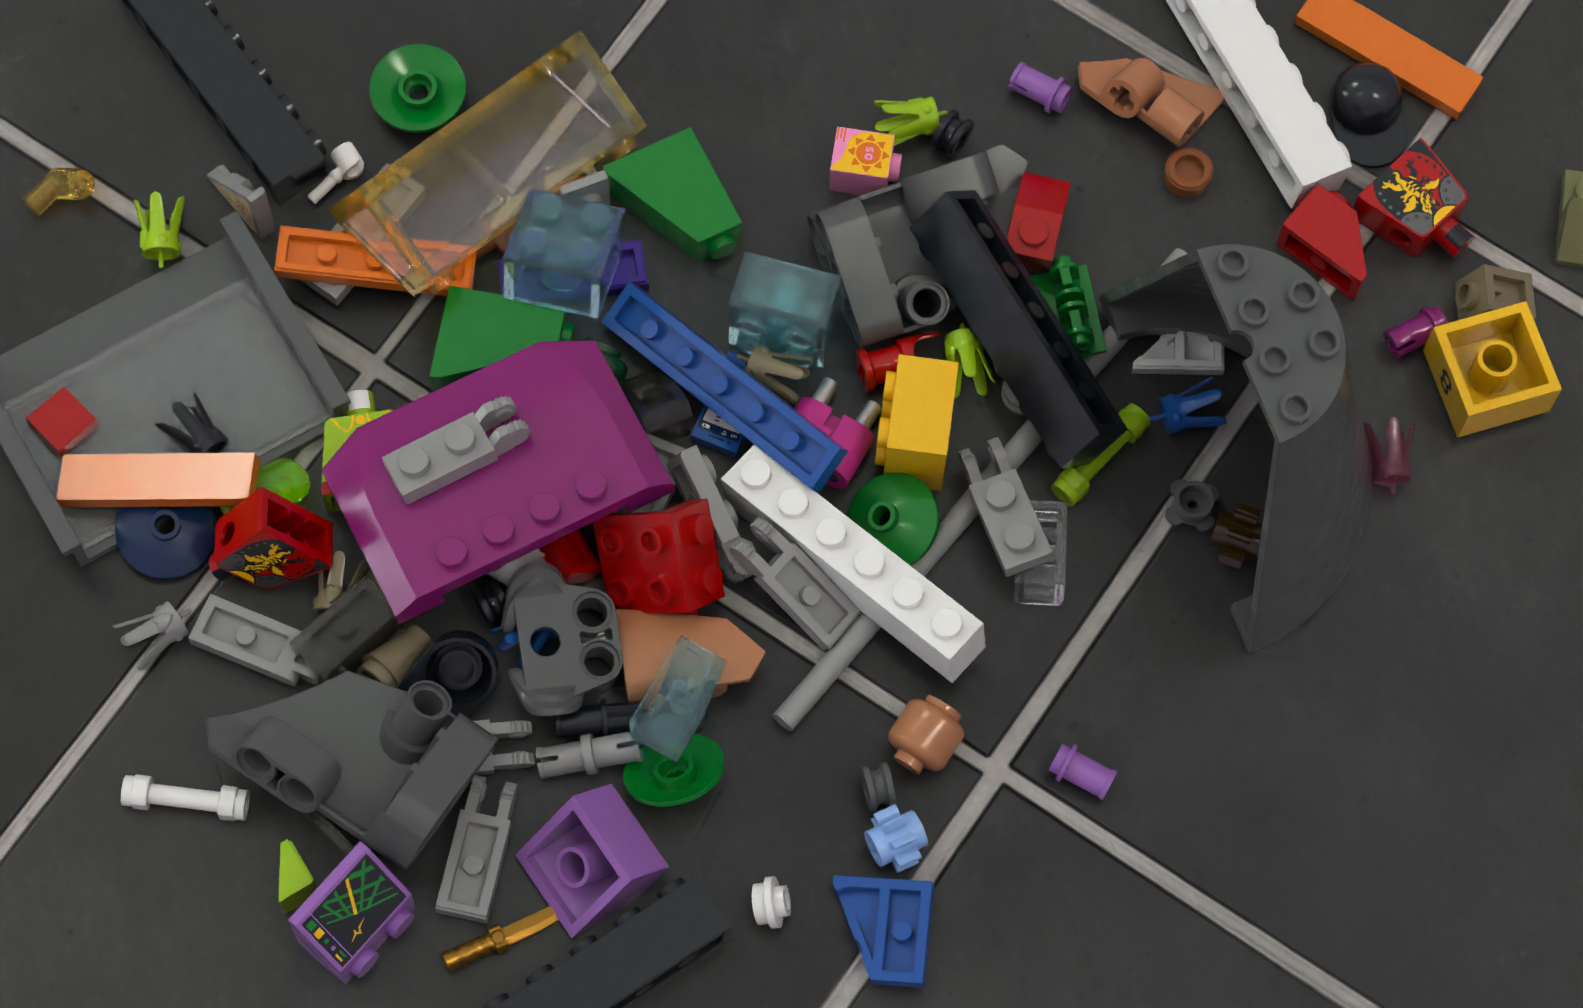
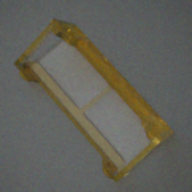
M580 30L331 206L329 211L339 225L412 296L427 288L434 295L457 279L452 270L460 262L556 193L561 185L571 182L607 155L611 154L613 159L617 160L639 144L634 136L647 128L648 125Z

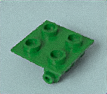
M1067 255L1054 258L1052 261L1053 266L1049 272L1032 275L1031 278L1080 355L1086 357L1106 353L1087 264L1078 266Z

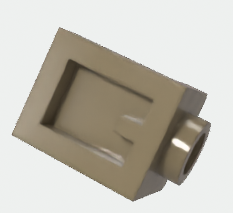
M1483 264L1455 283V303L1457 305L1458 320L1524 301L1527 302L1533 319H1536L1531 273Z

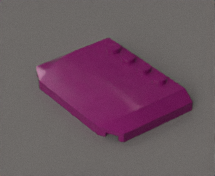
M595 340L537 342L356 428L322 469L323 476L398 625L444 603L443 594L621 508L626 507L628 513H631L674 492L672 480ZM510 396L517 407L515 415L485 433L489 438L496 428L521 419V421L524 420L531 431L528 439L521 443L520 446L517 445L514 449L498 456L497 461L411 504H406L385 468L381 457L471 412L475 414L483 404L494 401L495 398Z

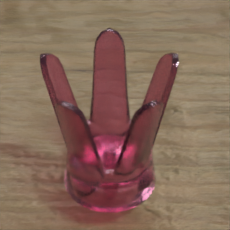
M1391 417L1387 421L1385 457H1383L1378 438L1374 434L1371 425L1364 423L1365 435L1373 459V483L1390 486L1392 495L1396 494L1395 485L1405 484L1412 480L1409 455L1416 423L1412 422L1410 424L1405 447V433L1400 431L1399 421L1395 417Z

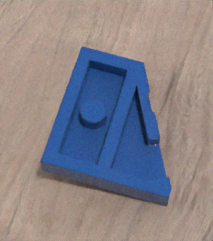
M833 875V885L873 985L925 988L935 890L933 882Z

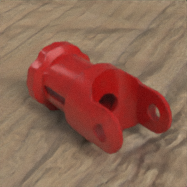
M918 333L895 340L894 345L867 352L864 348L856 349L857 371L865 392L874 391L876 385L885 383L886 371L897 372L899 354L915 356L914 345L918 340L940 335V333Z

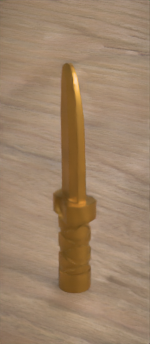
M549 906L503 928L496 924L486 929V935L483 934L473 941H467L461 944V946L458 945L440 953L447 971L451 972L493 952H496L497 955L509 951V946L543 931L557 923L559 919L553 908Z

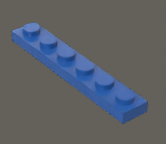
M628 282L601 321L810 489L820 492L848 453L847 449L638 285Z

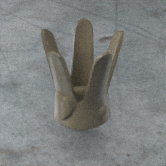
M758 343L755 345L749 358L739 354L736 355L738 360L747 363L745 370L771 391L791 404L798 402V395L769 375V373L795 380L807 378L810 375L808 368L781 358L812 360L813 357L775 353L769 350L768 347L761 346Z
M340 550L334 553L332 567L326 570L325 579L323 578V571L318 573L319 592L313 600L314 607L312 611L319 616L328 618L327 629H331L333 619H352V611L355 609L353 600L368 567L366 560L361 561L353 573L346 590L342 592L345 555Z

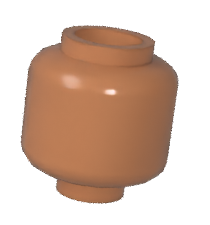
M928 695L925 700H910L888 734L889 742L897 750L893 759L918 775L923 768L931 771H941L964 737V729L959 723L962 716L950 705L932 695Z

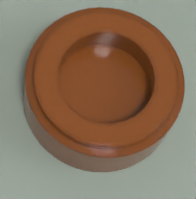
M1192 147L1180 148L1174 151L1166 161L1163 173L1164 182L1167 188L1179 197H1198L1210 186L1213 176V164L1208 155L1199 149Z

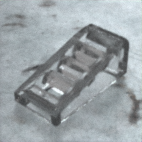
M1030 500L1039 522H1056V528L1042 527L1048 542H1056V545H1050L1053 551V560L1049 561L1055 562V565L1041 564L1014 574L1013 601L1017 604L1060 606L1064 603L1067 502Z

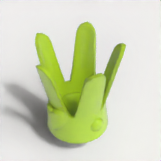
M931 96L909 99L908 102L874 101L877 107H881L888 114H902L878 121L875 124L876 131L889 132L888 134L895 135L894 146L918 135L929 136L934 134L940 125L939 117L948 114V111L938 112L936 103Z
M154 191L150 196V209L145 211L144 216L138 200L133 201L141 226V255L146 259L159 261V268H163L164 261L176 259L181 255L180 249L182 245L178 240L185 198L181 196L177 199L167 230L162 196L159 192Z
M961 323L960 329L948 333L944 338L946 359L959 362L954 399L961 392L962 370L965 376L973 378L977 393L981 396H986L988 389L983 365L993 383H996L984 356V346L981 341L971 333L969 328H965L964 323Z

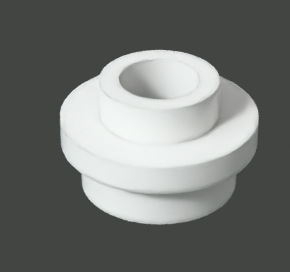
M775 876L765 877L763 883H755L752 886V907L758 925L769 924L771 929L781 928L783 917L790 916L791 914L789 890L786 885L780 886Z

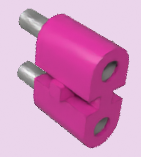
M825 377L812 398L801 397L794 406V409L848 450V453L826 483V485L833 488L844 489L875 441L870 428L882 408L877 402L868 400L856 420L846 415H843L842 419L832 415L833 408L827 406V404L836 392L838 384L833 379Z

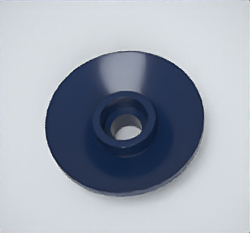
M211 506L120 507L115 523V536L122 556L136 571L156 579H176L194 572L208 559L215 545V525L217 522ZM160 519H172L175 523L173 531L169 534L159 533L155 527Z

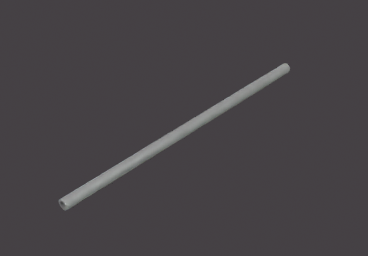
M1175 248L1161 266L1188 253L1182 249ZM1110 325L1103 332L1107 352L1082 357L1095 378L1129 340L1118 341ZM1028 419L1003 447L1008 456L1011 469L1015 468L1017 470L1042 441L1037 430ZM992 461L981 473L982 480L998 475L995 464ZM969 488L939 521L938 533L929 551L911 566L924 577L978 516V512L969 494ZM861 612L773 713L772 716L776 722L786 730L793 731L881 627Z

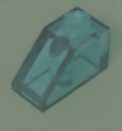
M681 635L629 721L631 737L677 763L705 715L726 660Z

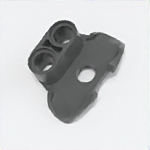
M534 561L519 568L513 574L506 590L502 616L503 632H511L515 626L517 628L522 669L518 667L508 669L510 681L523 707L532 715L554 716L573 713L581 707L585 693L599 695L611 689L622 668L623 656L614 603L606 593L598 589L567 584L562 573L555 566L547 562ZM592 608L602 616L603 623L596 627H588L579 620L577 612L581 609ZM546 629L558 636L560 647L555 654L541 656L535 653L531 647L530 639L536 631ZM591 657H600L609 664L610 673L604 676L590 674L585 667L584 661Z

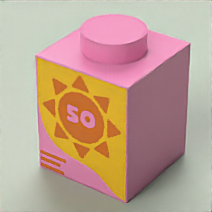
M837 126L830 167L829 191L864 195L887 187L889 182L898 183L902 154L893 153L895 135Z

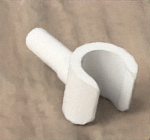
M345 142L332 151L331 159L337 168L332 170L307 195L315 205L337 183L339 184L343 179H355L363 173L364 161L351 142Z

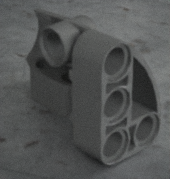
M1002 144L902 178L899 183L807 214L808 228L825 276L839 309L860 348L927 325L937 324L944 319L947 313L959 307L948 296L944 289V282L932 263L922 255L919 243L911 232L910 227L945 192L976 190L1007 238L1017 194L1028 160ZM920 290H926L933 298V309L926 317H920L913 309V298Z
M346 671L290 697L253 709L211 717L206 720L209 751L297 811L308 813L317 810L405 872L449 814L499 739L462 713H459L458 716L451 713L452 701L449 693L441 685L433 681H418L410 686L407 692L350 671Z

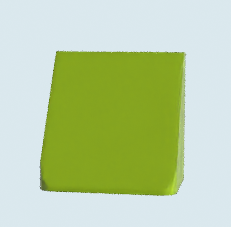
M286 839L280 844L279 903L283 912L288 913L301 906L317 889V885L292 841Z

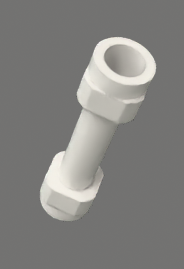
M136 774L135 776L125 775L121 788V805L129 806L133 809L148 811L150 805L155 804L217 812L220 820L245 821L249 810L250 791L234 786L223 785L221 791L218 792L154 784L151 776Z

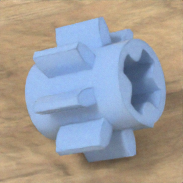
M896 804L874 813V818L871 819L874 827L865 831L864 836L876 863L882 867L892 862L897 873L918 864L919 859L922 858L919 849L928 845V839L916 813L910 810L900 815Z

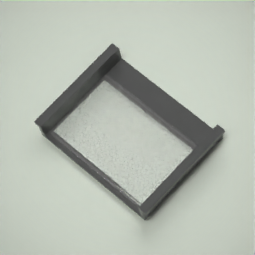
M237 210L219 219L225 237L222 240L0 355V444L64 557L73 553L80 567L118 548L115 536V523L120 507H61L56 501L63 457L60 458L28 426L26 417L61 388L65 387L97 419L99 425L97 429L66 454L191 453L155 425L162 422L168 426H174L192 437L173 412L172 403L179 401L188 409L193 406L199 411L192 396L196 392L213 425L229 438L228 445L221 453L255 452L260 459L259 471L324 437L325 421L329 418L344 416L342 408L351 404L348 395ZM170 518L160 519L156 523V527L170 520Z

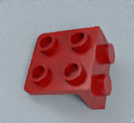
M707 498L690 499L661 512L611 513L593 522L605 591L612 599L615 610H639L644 613H690L725 597L723 574L719 565L714 538V524L711 519Z

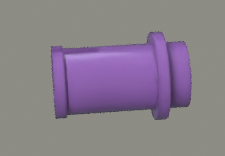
M1024 62L1018 64L1009 81L1011 83L1008 85V90L1015 91L1044 105V111L1047 113H1051L1053 110L1061 113L1066 107L1073 91V87L1066 84V78L1060 77L1057 80L1028 66Z
M1062 743L1048 771L1057 775L1056 781L1060 782L1061 778H1064L1103 800L1118 771L1111 770L1076 751L1078 745L1074 744L1071 748Z

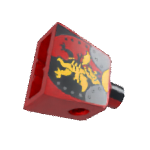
M1422 138L1418 139L1358 195L1353 207L1357 211L1360 224L1411 257H1418L1435 241L1453 258H1456L1474 239V236L1457 221L1468 202L1467 192Z
M262 487L218 519L215 525L214 553L209 558L210 570L221 581H227L237 576L261 589H273L327 570L332 567L333 523Z

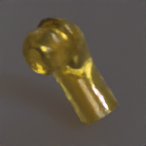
M54 168L22 198V201L34 214L40 216L55 200H80L87 198L94 190L95 180L92 174L85 169Z

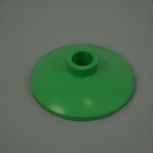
M410 44L391 51L379 61L371 75L369 92L376 113L388 125L404 132L425 133L441 128L458 114L466 97V80L461 66L448 52L432 45ZM418 91L425 92L428 95L421 100L411 99V96Z
M886 473L873 478L856 493L847 511V517L910 566L918 562L929 551L939 529L940 513L934 494L924 482L906 473ZM887 510H890L889 521L885 525L880 526L882 515Z
M695 733L670 734L652 740L642 746L640 750H643V761L626 763L623 771V781L629 795L640 803L656 807L676 806L693 801L710 791L723 775L725 759L720 746L706 736Z

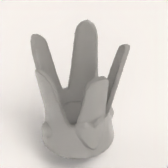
M166 601L163 605L157 606L151 614L113 625V627L120 628L150 619L121 637L120 642L124 646L133 645L155 634L162 633V636L139 658L137 667L141 669L148 665L170 643L181 641L183 637L189 635L182 618L190 614L192 609L188 608L178 614L170 602Z

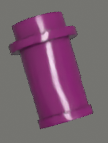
M1425 306L1419 310L1418 316L1392 329L1385 330L1383 338L1385 340L1391 339L1385 342L1392 356L1398 360L1411 351L1425 345L1433 327L1447 324L1448 320L1439 307L1436 306L1430 309Z

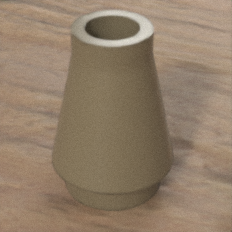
M412 624L403 633L364 655V663L358 668V673L361 676L399 689L404 676L425 653L432 640L423 629Z

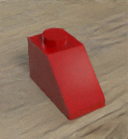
M1023 172L1007 240L1028 272L1042 274L1049 272L1052 267L1071 182Z
M1317 183L1282 224L1276 245L1354 301L1359 296L1367 277L1357 211L1351 208L1348 200L1340 193L1332 190L1328 191Z

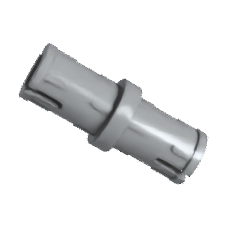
M638 729L593 738L592 734L580 736V741L548 747H536V758L541 761V763H537L540 777L544 780L548 779V777L586 771L587 775L599 773V768L635 761L642 762L644 758L643 750L639 748V746H642Z

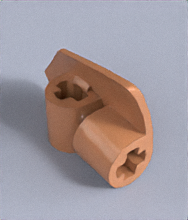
M1146 58L1079 62L1077 66L1079 85L1082 91L1122 118L1136 116L1177 147L1184 145L1225 100L1218 88L1162 71L1154 62Z
M616 609L623 656L622 668L628 702L654 700L682 694L683 698L702 697L705 700L715 698L727 691V685L751 681L766 655L764 649L727 618L676 613H644L639 610Z

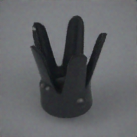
M196 392L192 396L199 411L193 406L188 409L179 401L172 403L173 412L192 437L180 429L168 426L162 422L155 425L191 453H221L229 443V438L213 425Z

